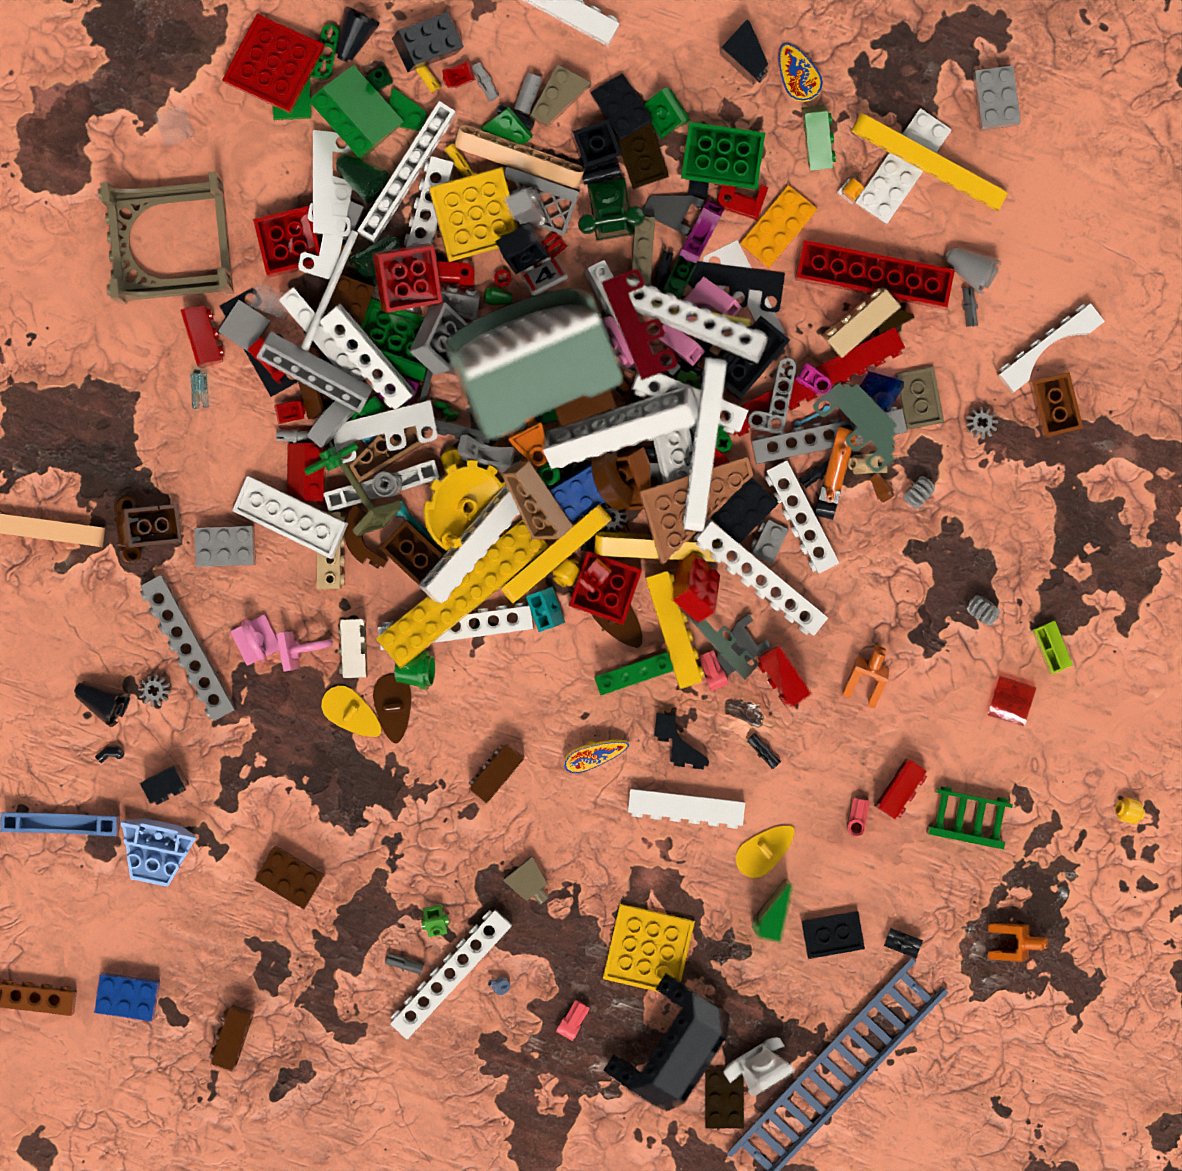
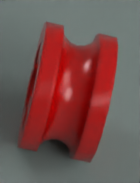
M506 270L497 271L494 276L495 284L501 288L509 286L511 283L510 273ZM506 274L508 281L500 284L498 282L499 279H497L498 276Z

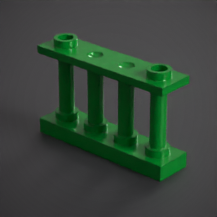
M664 653L594 678L600 695H604L672 672L674 669L669 654Z
M941 786L940 789L935 788V792L940 793L941 797L935 824L933 823V827L928 826L926 834L1004 850L1005 842L1001 841L999 836L1005 807L1012 808L1013 804L1008 803L1009 799L997 797L996 801L951 792L952 788ZM949 795L960 797L955 825L951 831L945 830L943 825ZM968 799L979 801L974 828L971 834L963 833L964 829H962ZM986 803L998 805L992 835L989 838L982 837L981 833Z

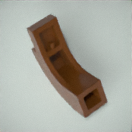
M619 449L616 451L610 450L600 456L592 457V475L596 488L604 501L616 511L631 506L634 490L626 485L618 474L616 460Z
M353 505L345 521L348 523L344 532L346 545L354 558L360 563L365 564L366 560L370 559L369 564L377 569L380 566L384 568L388 561L366 547L363 541V534L356 536L353 532L356 525L367 514V512Z

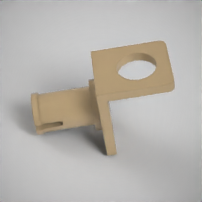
M872 454L853 455V458L849 459V469L853 470L854 474L875 473L865 463L866 459ZM880 456L874 457L871 460V465L879 467L878 460L880 458L883 464V458ZM887 466L878 473H887Z

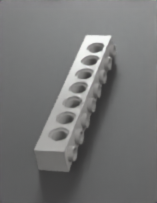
M897 407L887 408L885 413L897 425L893 429L896 435L906 433L907 428L903 410H897ZM841 419L829 421L830 424L822 426V423L811 425V429L804 430L803 427L792 429V433L785 434V431L773 433L774 436L766 438V435L754 437L755 441L751 442L755 463L757 465L832 449L838 426H849L854 431L858 427L850 419L841 422ZM825 430L833 432L834 437L832 440L824 438L823 433ZM812 434L815 437V442L807 444L804 439L805 435ZM788 438L795 439L796 446L794 448L786 446ZM856 438L855 443L863 442L861 439ZM769 442L777 444L776 452L768 451L767 444Z
M160 575L141 585L142 591L140 593L143 599L149 601L152 606L149 608L154 618L158 617L161 623L158 626L163 635L167 634L170 639L168 645L173 652H177L179 656L177 661L182 669H186L188 673L186 678L190 685H195L197 689L195 694L198 700L204 702L207 707L204 710L208 718H213L214 721H217L235 711L234 704L164 576ZM158 593L164 596V601L161 604L155 602V595ZM166 610L173 612V618L170 621L164 618ZM175 627L182 629V635L178 638L173 635ZM186 643L190 644L192 648L191 652L187 655L182 651V647ZM195 660L201 664L198 671H194L191 668V664ZM203 677H207L210 680V685L207 688H203L200 684ZM212 694H216L219 697V702L216 705L210 703L209 699Z

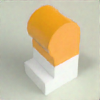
M851 178L844 183L837 193L852 205L863 192L864 187L857 180Z

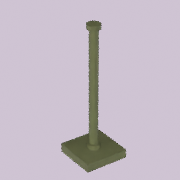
M333 440L326 444L328 448L335 447ZM347 462L340 465L341 469L369 511L356 525L353 532L356 536L384 528L399 512L402 505L399 501L375 508Z

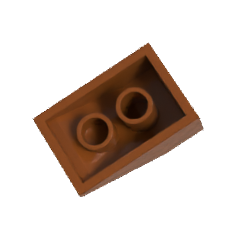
M644 447L619 449L616 460L618 474L622 481L634 490L631 506L622 510H644L639 491L651 488L650 462Z

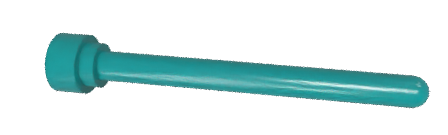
M401 500L402 508L395 516L403 517L442 555H445L447 550L440 547L433 540L428 530L408 512L407 505Z

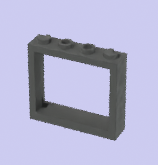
M453 366L451 370L443 372L457 376ZM427 369L419 403L426 402L433 375L429 369ZM435 420L437 434L446 436L450 434L459 440L461 435H469L479 443L489 444L490 438L482 431ZM425 426L422 428L423 431H428V429L432 430V428L429 426Z

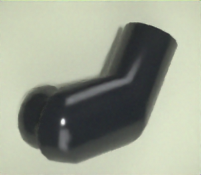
M108 745L95 758L102 764L108 757L122 759L125 753L120 746Z

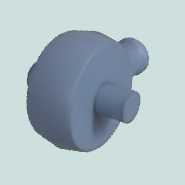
M499 977L494 981L489 980L488 985L492 986L493 991L498 995H504L510 989V983L504 977Z

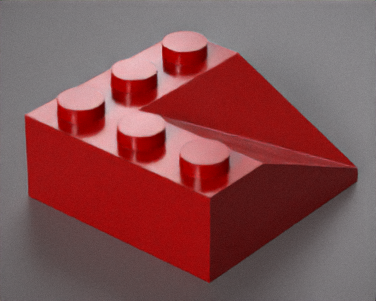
M309 206L253 219L268 278L299 271L300 255L303 252L319 256L320 244L317 233H313V222L308 219ZM310 257L304 258L303 266L306 269L314 267L313 259Z
M427 243L373 253L382 311L388 313L442 303L434 245Z
M587 552L569 607L624 625L642 570ZM599 559L612 572L593 593L586 590L582 583L579 582V579L594 561Z
M775 646L758 658L759 669L762 673L766 672L770 679L767 681L773 689L777 688L781 693L778 697L784 706L794 707L812 695L780 646Z

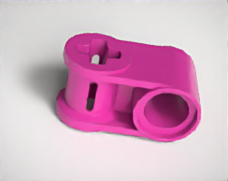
M805 362L803 364L804 368L794 379L820 396L827 395L831 389L830 380ZM819 382H826L828 388L825 391H820L817 388Z

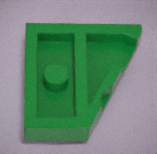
M509 106L481 127L482 131L521 145L533 137V134Z

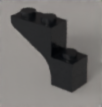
M656 713L654 736L657 737V741L669 742V738L672 739L670 762H674L673 766L685 767V764H692V768L704 770V766H709L708 758L683 741L677 734L675 727L676 716Z

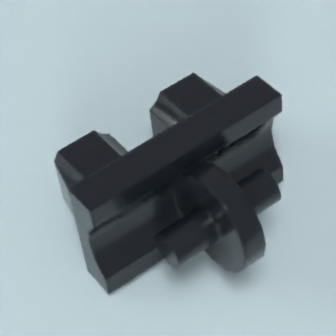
M890 928L883 946L917 958L923 940Z

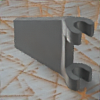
M650 196L643 212L646 216L655 217L656 221L688 237L691 230L688 226L683 225L682 222L691 205L702 210L705 203L704 200L695 196Z
M750 615L738 621L732 631L736 642L731 648L738 656L744 651H748L753 657H756L771 646L767 640L757 646L744 628L754 621ZM731 635L729 636L728 641L732 640ZM720 653L717 661L726 674L730 675L735 669ZM745 655L746 662L752 659L750 656Z

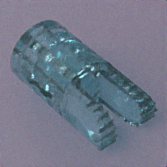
M207 373L190 374L193 409L199 408V393L202 406L209 408Z

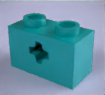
M553 586L526 596L538 632L566 623Z

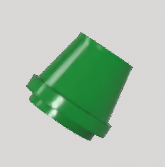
M422 651L421 654L417 655L401 669L395 663L396 682L416 686L421 690H428L433 685L435 679L434 656L429 651Z

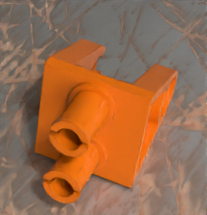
M534 416L525 421L527 426L525 431H520L518 428L508 433L511 445L532 466L539 468L547 463L548 460L543 452L545 441L544 428L542 423L537 422ZM542 453L544 455L543 460L535 462L533 460L534 454Z
M875 645L868 660L857 656L843 690V696L850 698L860 675L865 676L867 674L876 680L868 700V705L875 708L889 678V668L881 665L886 656L884 654L886 652L884 647Z
M988 924V932L1016 934L1018 949L1016 951L991 950L988 951L987 959L1023 962L1029 959V950L1043 951L1047 949V937H1031L1029 935V924Z

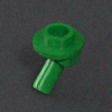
M436 400L434 403V407L444 412L441 417L442 421L450 423L457 420V416L460 414L458 411L439 400Z

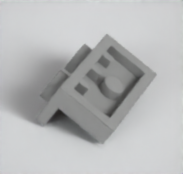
M452 284L444 285L441 292L442 303L445 302L460 317L476 320L481 292L474 288L462 289Z
M768 519L767 523L763 521L758 531L761 535L758 540L754 539L750 547L753 550L752 555L772 564L789 529L772 522L770 519Z

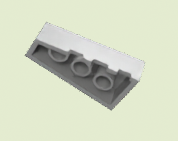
M529 187L505 198L512 216L521 225L530 223L534 229L548 222L539 203L541 197L537 189L533 190L532 187Z

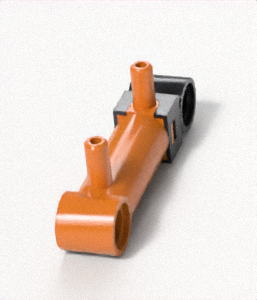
M838 426L828 467L816 504L815 516L831 520L834 518L852 452L845 439L854 430ZM857 435L851 438L852 445H854Z

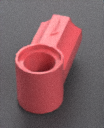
M713 650L698 656L710 691L729 684Z
M853 798L849 823L847 825V831L851 836L858 837L864 833L870 801ZM853 823H859L861 826V831L858 834L851 831Z
M575 1000L566 1017H563L556 1032L573 1041L590 1007Z

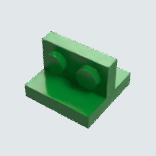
M665 87L644 104L652 118L651 124L660 139L665 138L675 129L691 121L671 88L667 89Z

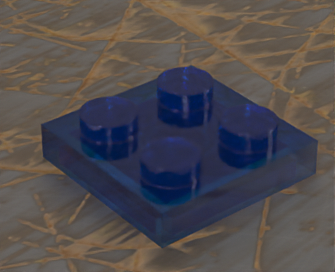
M869 371L860 387L884 412L888 413L904 388V381Z

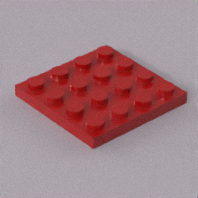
M256 14L222 81L291 114L325 45L262 15Z

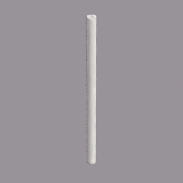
M352 230L301 346L304 350H308L320 324L319 321L324 315L358 236L356 231Z

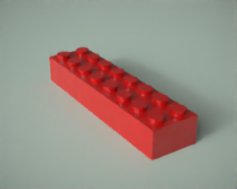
M804 240L795 280L868 295L877 288L881 289L883 287L895 300L945 310L948 307L955 270Z

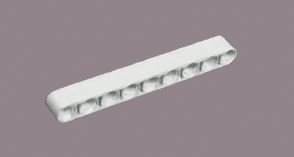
M706 358L704 364L683 518V529L703 531L726 360Z

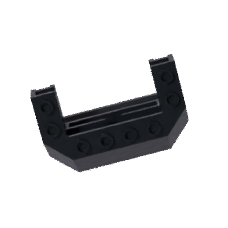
M665 973L656 990L682 1008L642 1071H639L629 1062L618 1058L614 1054L603 1071L632 1093L664 1111H669L687 1101L727 1039L730 1014L719 1005L700 996L677 978Z

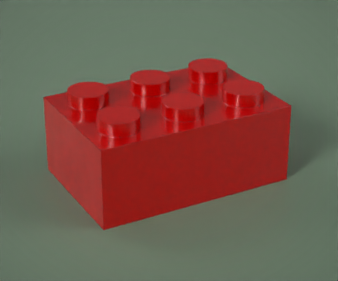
M693 552L677 563L672 601L698 623L702 622L716 612L720 574L716 569L710 567L702 557Z

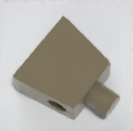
M530 857L503 880L526 901L533 896L539 904H542L549 898L542 889L548 883L533 857Z

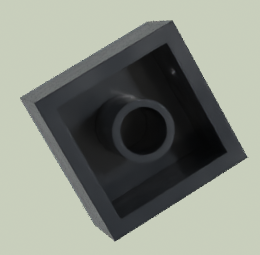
M609 119L572 132V139L584 172L621 160L622 154Z
M530 223L519 226L513 232L505 234L495 241L504 260L515 274L549 257L541 238Z
M178 764L141 782L140 785L149 803H156L158 805L169 800L168 795L173 794L175 796L186 791L185 787L189 783Z

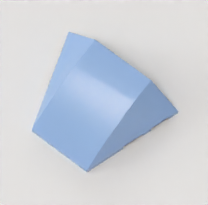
M146 818L121 821L130 879L168 887L197 836L182 826Z

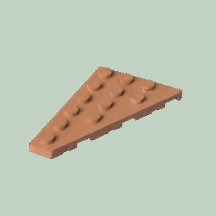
M748 457L712 468L705 522L753 476ZM689 475L639 491L661 564L666 563L697 532L683 529Z

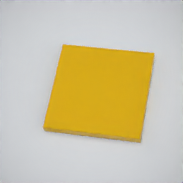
M503 167L428 187L448 262L497 249L498 246L495 241L518 228L517 221L512 216L505 201V198L509 197L510 194Z
M620 904L603 979L652 991H657L656 987L665 973L681 981L695 921Z

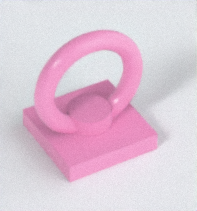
M265 614L252 621L243 619L241 621L242 626L230 631L247 666L259 660L264 661L267 656L279 651L277 637Z
M293 631L276 634L283 671L300 669L298 658L301 657V653L329 648L333 645L332 640L299 645L298 641H294Z

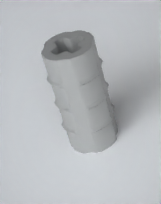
M531 73L526 74L514 110H519L526 115L530 114L538 89H540L541 77Z

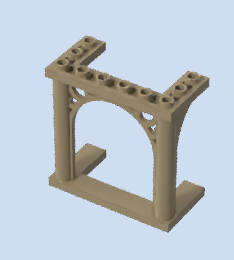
M216 171L208 172L209 182L138 189L113 188L108 182L100 183L101 188H98V198L108 207L105 219L106 224L110 226V232H107V239L112 247V251H109L110 262H113L114 270H111L110 284H107L108 296H111V299L122 305L127 304V301L213 292L233 294L223 180ZM215 199L221 268H218L217 275L159 279L146 274L138 267L130 252L129 236L134 222L145 210L165 203ZM134 204L135 207L137 205H140V208L138 211H135V209L130 205ZM126 208L130 210L132 218L130 220L123 219L120 215L121 209ZM119 221L126 224V230H121V228L123 227L119 223ZM123 243L127 244L126 248H122ZM126 260H129L130 267L124 270V268L126 267V263L124 262ZM131 270H136L138 273L137 278L133 282H127V274ZM142 277L147 279V283L142 282V284L138 285Z

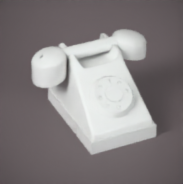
M774 1037L765 1040L752 1050L731 1061L724 1069V1074L731 1083L742 1073L749 1089L748 1092L753 1097L794 1072L791 1064L789 1065L772 1052L784 1047L781 1039Z

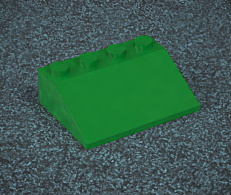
M354 65L325 85L308 100L361 160L368 156L404 123L400 116Z
M689 122L681 179L757 190L765 133Z
M372 299L360 328L399 373L420 381L424 380L428 368L410 352V349L425 317L405 310L387 313L381 310L380 301ZM354 340L353 347L355 348L358 347V343L356 340ZM362 354L363 360L367 362L371 361L369 355Z
M784 879L760 909L757 917H753L752 929L758 938L781 942L793 886L789 880Z

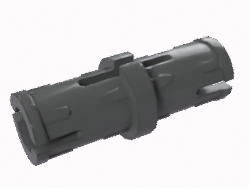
M972 287L969 289L963 288V310H965L966 327L978 326L976 312L978 304L975 303L974 289Z

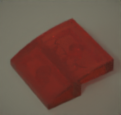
M999 676L987 715L1024 726L1036 687Z

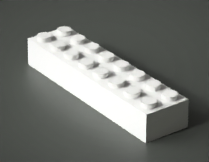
M686 386L585 418L563 427L560 426L548 430L545 436L543 452L551 469L556 467L562 468L575 461L581 462L585 458L597 457L610 450L616 451L623 446L635 445L645 439L651 440L664 433L670 434L680 428H689L696 423L698 404L690 386Z

